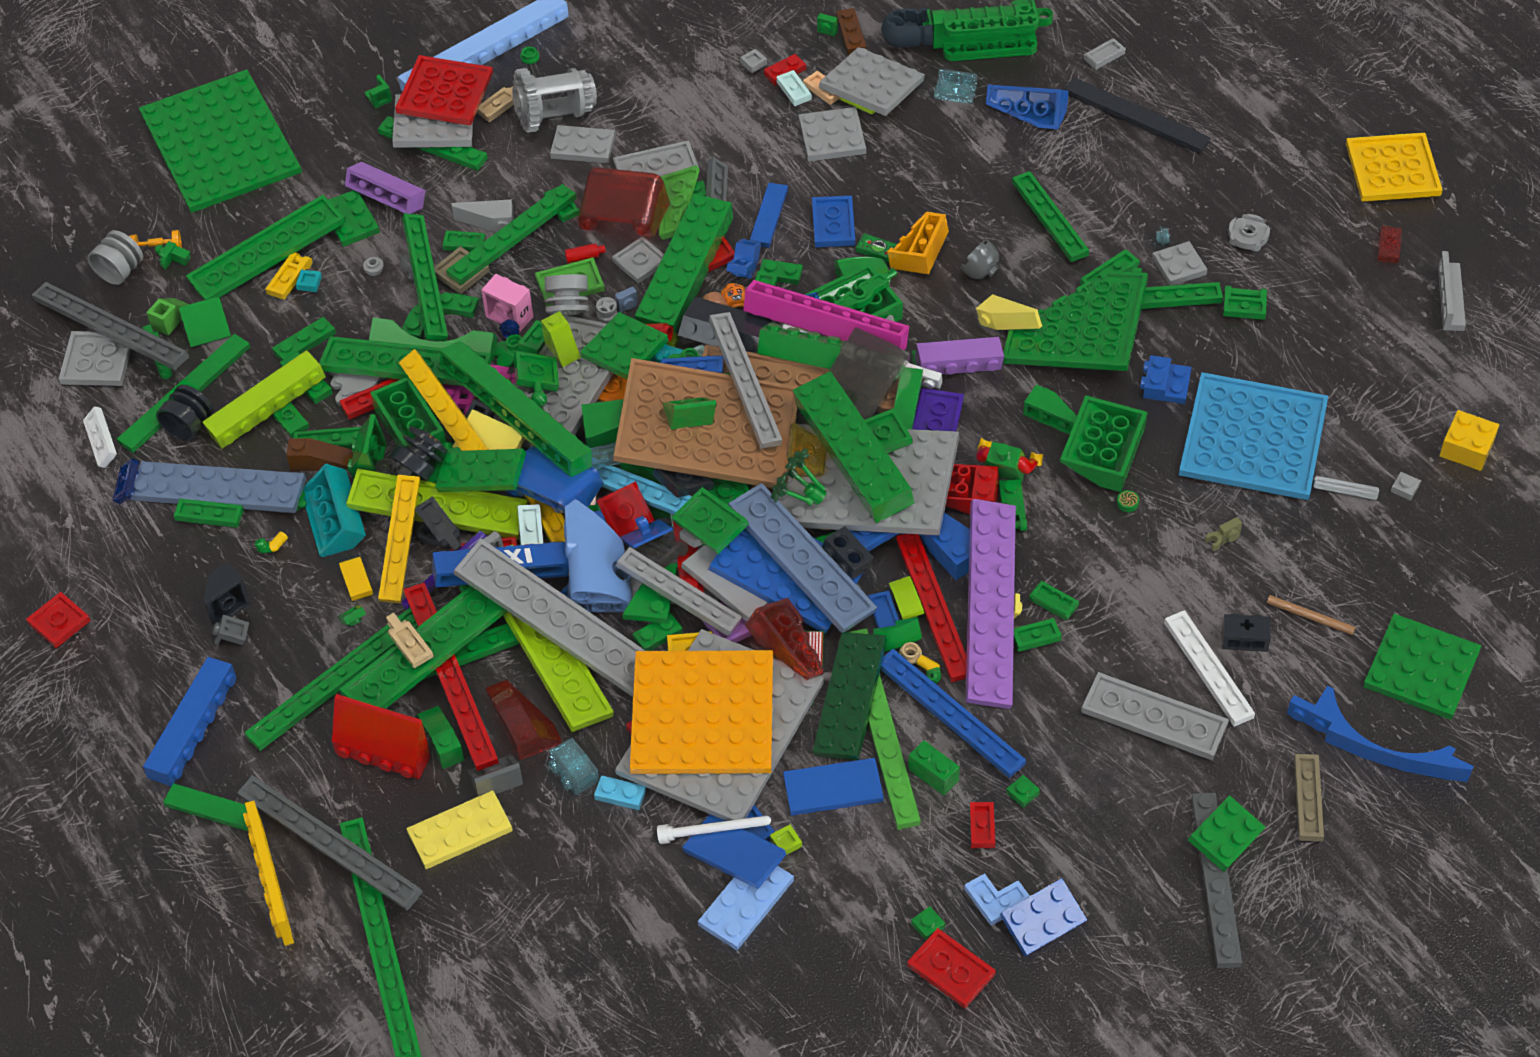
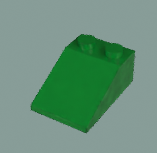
M372 414L358 431L357 439L353 440L352 443L353 457L349 459L348 471L351 472L353 479L357 469L379 473L382 470L387 443L376 416Z

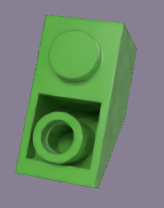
M176 298L158 299L146 312L152 329L169 336L182 321L179 307L189 304Z

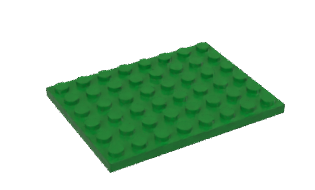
M247 69L139 107L140 114L191 213L302 173L300 164Z

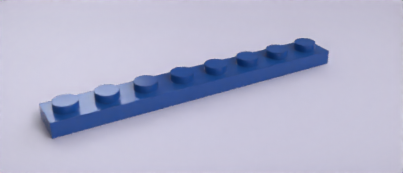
M892 649L883 657L880 669L1009 779L1026 765L1025 758L897 651Z

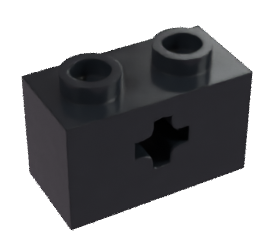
M1224 614L1222 649L1268 652L1271 640L1270 617Z

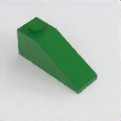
M1035 385L1024 401V416L1070 435L1077 415L1055 392Z
M436 706L417 714L418 718L422 720L424 731L442 769L464 761L461 745L440 707Z

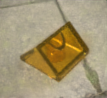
M793 422L790 428L787 458L795 457L794 453L797 450L801 452L807 448L808 451L806 453H809L810 456L803 459L806 467L815 477H822L824 475L827 450L817 436ZM798 466L795 468L800 477H808L802 468H798Z

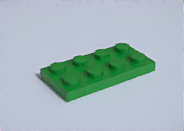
M524 449L448 451L444 456L435 488L438 492L516 490L526 452Z

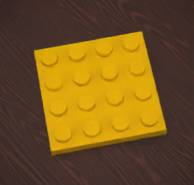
M1425 133L1346 139L1347 151L1362 202L1442 195V186Z

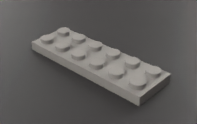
M1098 672L1081 709V712L1212 761L1229 722L1227 718Z

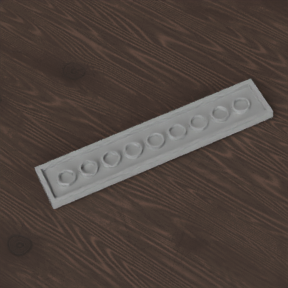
M480 538L455 568L454 575L633 697L635 652L645 650Z

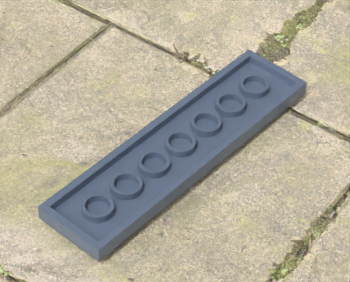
M141 461L129 497L134 501L178 504L181 498L242 505L243 509L295 513L305 485L306 476L305 473Z
M762 483L728 503L729 507L747 519L749 525L746 529L841 633L846 632L876 612L877 606L779 501L774 503V499H771L772 493Z

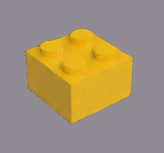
M1457 410L1444 439L1440 457L1482 471L1500 424Z

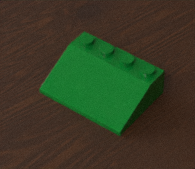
M867 264L804 295L830 303L836 302L849 291L861 296V293L858 291L859 284L873 277L877 272L870 264ZM889 286L874 295V299L867 306L854 309L884 319L892 315L894 322L903 319V302Z
M1085 395L1060 462L1100 487L1122 492L1146 427L1148 412Z

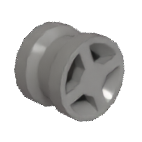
M604 297L597 301L596 308L599 321L609 323L617 314L616 301L610 297Z

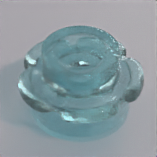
M1161 226L1156 231V241L1161 243V246L1169 244L1168 227L1162 228Z

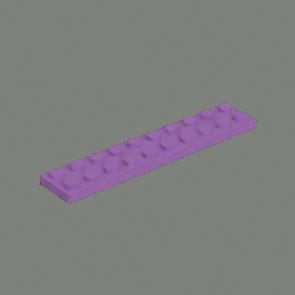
M973 499L970 505L966 702L1010 709L1013 700L1016 506Z

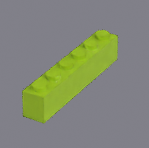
M306 350L204 420L203 424L209 435L223 449L244 433L249 432L257 424L266 420L274 412L285 407L293 399L302 395L306 390L318 384L326 376L321 365Z

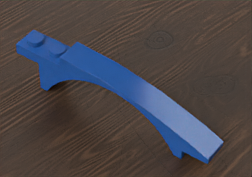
M1330 686L1326 687L1316 705L1295 695L1289 703L1287 714L1293 719L1302 721L1312 726L1315 730L1326 733L1325 742L1361 758L1402 771L1446 780L1468 782L1474 766L1452 756L1456 749L1451 746L1426 753H1403L1383 748L1367 740L1345 720L1337 705L1334 688Z

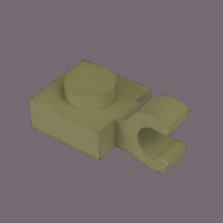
M1236 517L1220 525L1217 531L1208 533L1205 536V543L1214 541L1215 543L1212 544L1211 550L1217 551L1221 545L1229 541H1235L1240 536L1242 522Z

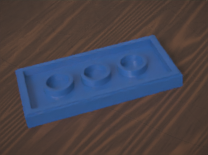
M875 758L783 772L791 816L883 802L884 799Z
M709 814L702 824L723 822L725 820ZM743 829L692 835L682 847L684 853L757 889L760 888L786 856L785 849Z

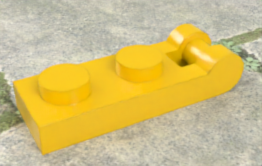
M298 253L289 255L266 287V293L285 300L296 285L301 270L311 267L312 258L307 256L301 257Z

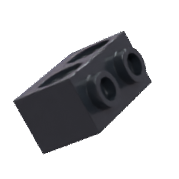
M845 526L826 537L822 545L825 552L851 580L867 571L874 558Z

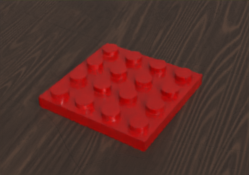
M419 55L395 107L396 113L471 126L493 75V67Z

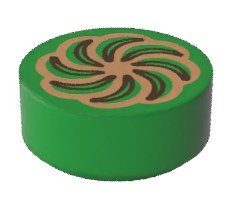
M1130 490L1122 491L1117 498L1118 508L1124 512L1135 511L1139 506V496Z

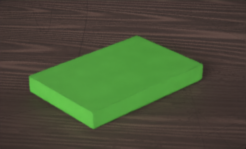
M593 258L535 273V278L546 307L554 305L548 304L545 301L547 298L554 297V293L545 292L544 277L586 275L588 290L579 292V296H588L605 291V286Z

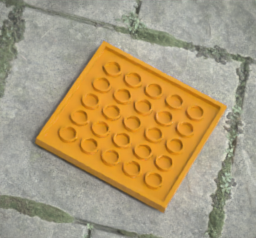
M773 650L636 651L630 774L771 773Z

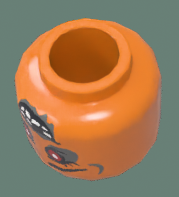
M736 283L728 284L721 291L728 306L744 310L745 287Z

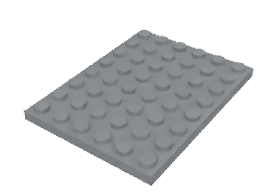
M795 424L791 457H795L794 453L797 450L801 452L807 448L808 451L806 453H809L810 456L803 459L805 465L819 483L826 487L827 493L818 505L813 503L809 506L804 501L789 495L779 496L778 501L803 528L839 530L845 526L848 530L940 535L959 442V432L907 429L912 437L913 444L890 452L888 455L912 488L915 504L875 523L810 425ZM798 466L795 468L800 477L808 483H813L802 468H798ZM788 476V490L805 496L803 493L805 486L795 478L792 479Z
M701 629L688 651H743L752 649ZM773 658L771 773L630 774V745L615 769L616 775L722 820L746 819L824 684V678Z

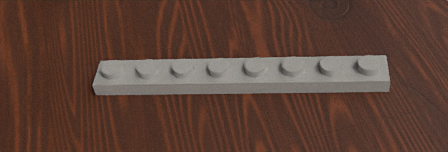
M730 312L710 315V325L760 448L781 446V435Z

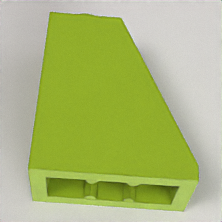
M560 311L541 320L544 342L562 367L581 358L569 323Z

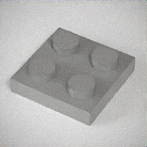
M1190 241L1152 253L1153 261L1169 286L1207 275L1208 269Z

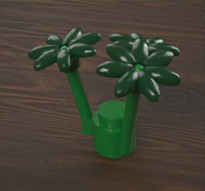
M807 448L801 452L797 450L794 453L795 457L787 458L788 463L785 466L787 471L777 478L776 485L772 487L774 491L771 494V499H774V503L778 501L779 496L783 497V495H789L804 501L809 506L813 503L818 505L825 498L827 493L826 487L819 483L806 467L803 460L810 456L809 453H806L808 451ZM797 466L802 468L813 483L806 482L797 474L798 472L795 468ZM787 476H790L792 479L795 478L805 486L803 491L805 496L788 490L786 487L787 483H784Z

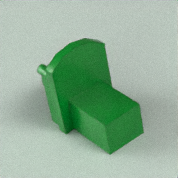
M168 241L165 247L163 245L155 246V252L161 256L159 258V261H161L160 265L164 269H167L172 260L186 266L191 259L190 251L176 246V243Z

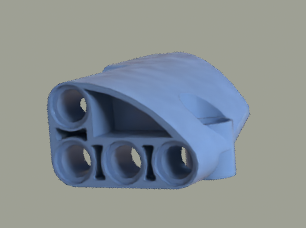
M575 499L565 506V554L569 564L568 598L588 612H624L632 600L631 575L616 567L617 561L625 553L623 541L604 520Z

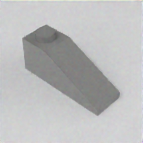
M512 199L452 203L454 220L492 232H498L514 220Z

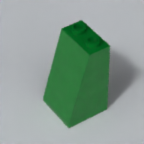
M624 399L581 405L586 445L592 450V458L602 461L614 456Z

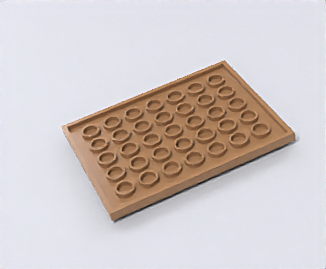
M631 358L613 461L751 485L762 483L765 487L772 488L776 485L777 478L787 471L785 468L788 463L787 458L791 457L797 412L793 389L798 386L758 380L782 438L781 446L761 449L731 375ZM698 397L716 400L713 424L678 429L670 428L663 402Z

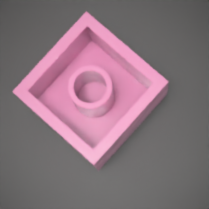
M495 274L481 290L487 318L520 333L534 317L530 290L525 286Z

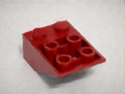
M954 464L946 506L970 514V505L973 499L997 502L999 486L998 466Z

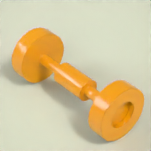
M172 230V239L164 240L163 238L148 239L146 242H139L136 234L129 236L138 246L148 245L149 247H155L170 241L182 248L179 230Z

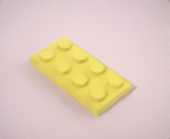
M493 790L407 828L408 835L425 869L513 831Z

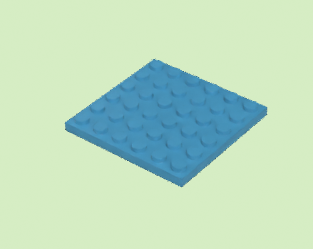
M1201 372L1179 475L1309 500L1328 396Z

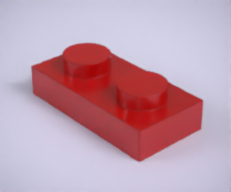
M793 54L765 68L764 75L776 86L778 85L777 76L793 70L796 74H799L806 70V64L796 54Z
M970 802L971 848H995L994 802Z

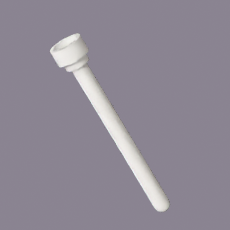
M769 816L678 828H673V826H668V824L658 825V840L660 844H667L671 840H675L676 837L766 826L771 823V818Z

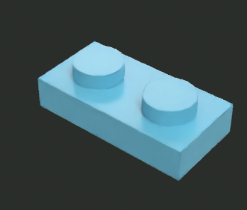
M601 775L594 798L598 801L640 810L646 793V787Z

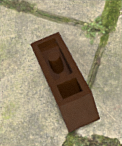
M292 438L288 440L286 456L291 471H319L325 464L348 470L349 459H352L353 452L351 449L311 438Z

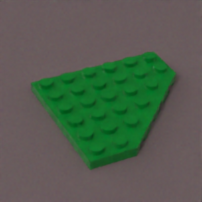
M1105 271L1095 281H1088L1077 287L1076 292L1071 295H1064L1053 301L1052 306L1047 309L1038 310L1042 324L1040 329L1009 330L1003 351V363L1128 371L1148 274L1142 272Z

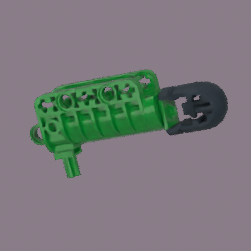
M1034 0L1011 1V5L955 8V10L941 9L931 10V12L929 8H920L919 11L916 9H898L889 12L885 16L881 31L884 40L891 46L912 47L919 46L920 43L932 45L933 49L943 48L944 57L949 61L1025 56L1036 53V29L1052 24L1053 11L1049 8H1036Z

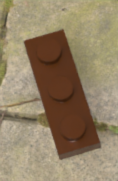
M855 8L836 11L838 25L847 54L850 55L858 47L866 49V43Z

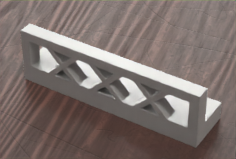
M1442 251L1438 265L1443 330L1464 331L1466 323L1460 263H1449L1448 251Z

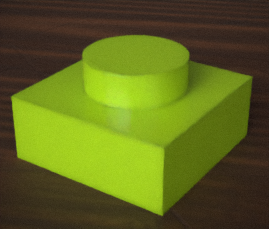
M791 824L770 834L771 842L785 849L786 855L802 847V841Z

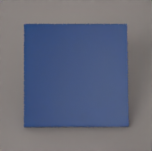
M641 516L635 519L639 529L620 538L627 545L636 548L672 531L673 528L659 519L648 523L646 517Z

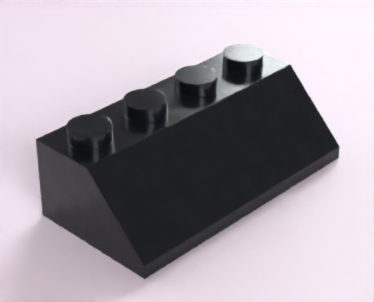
M694 297L683 315L678 336L719 347L710 325L709 317L714 314L730 312L746 352L757 353L760 329L772 323L773 320Z

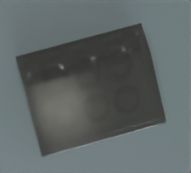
M855 327L829 371L832 372L865 420L879 413L908 364L910 353Z

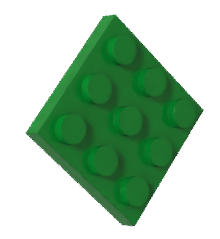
M618 312L580 351L582 358L628 380L631 358L650 361L669 339L667 334Z

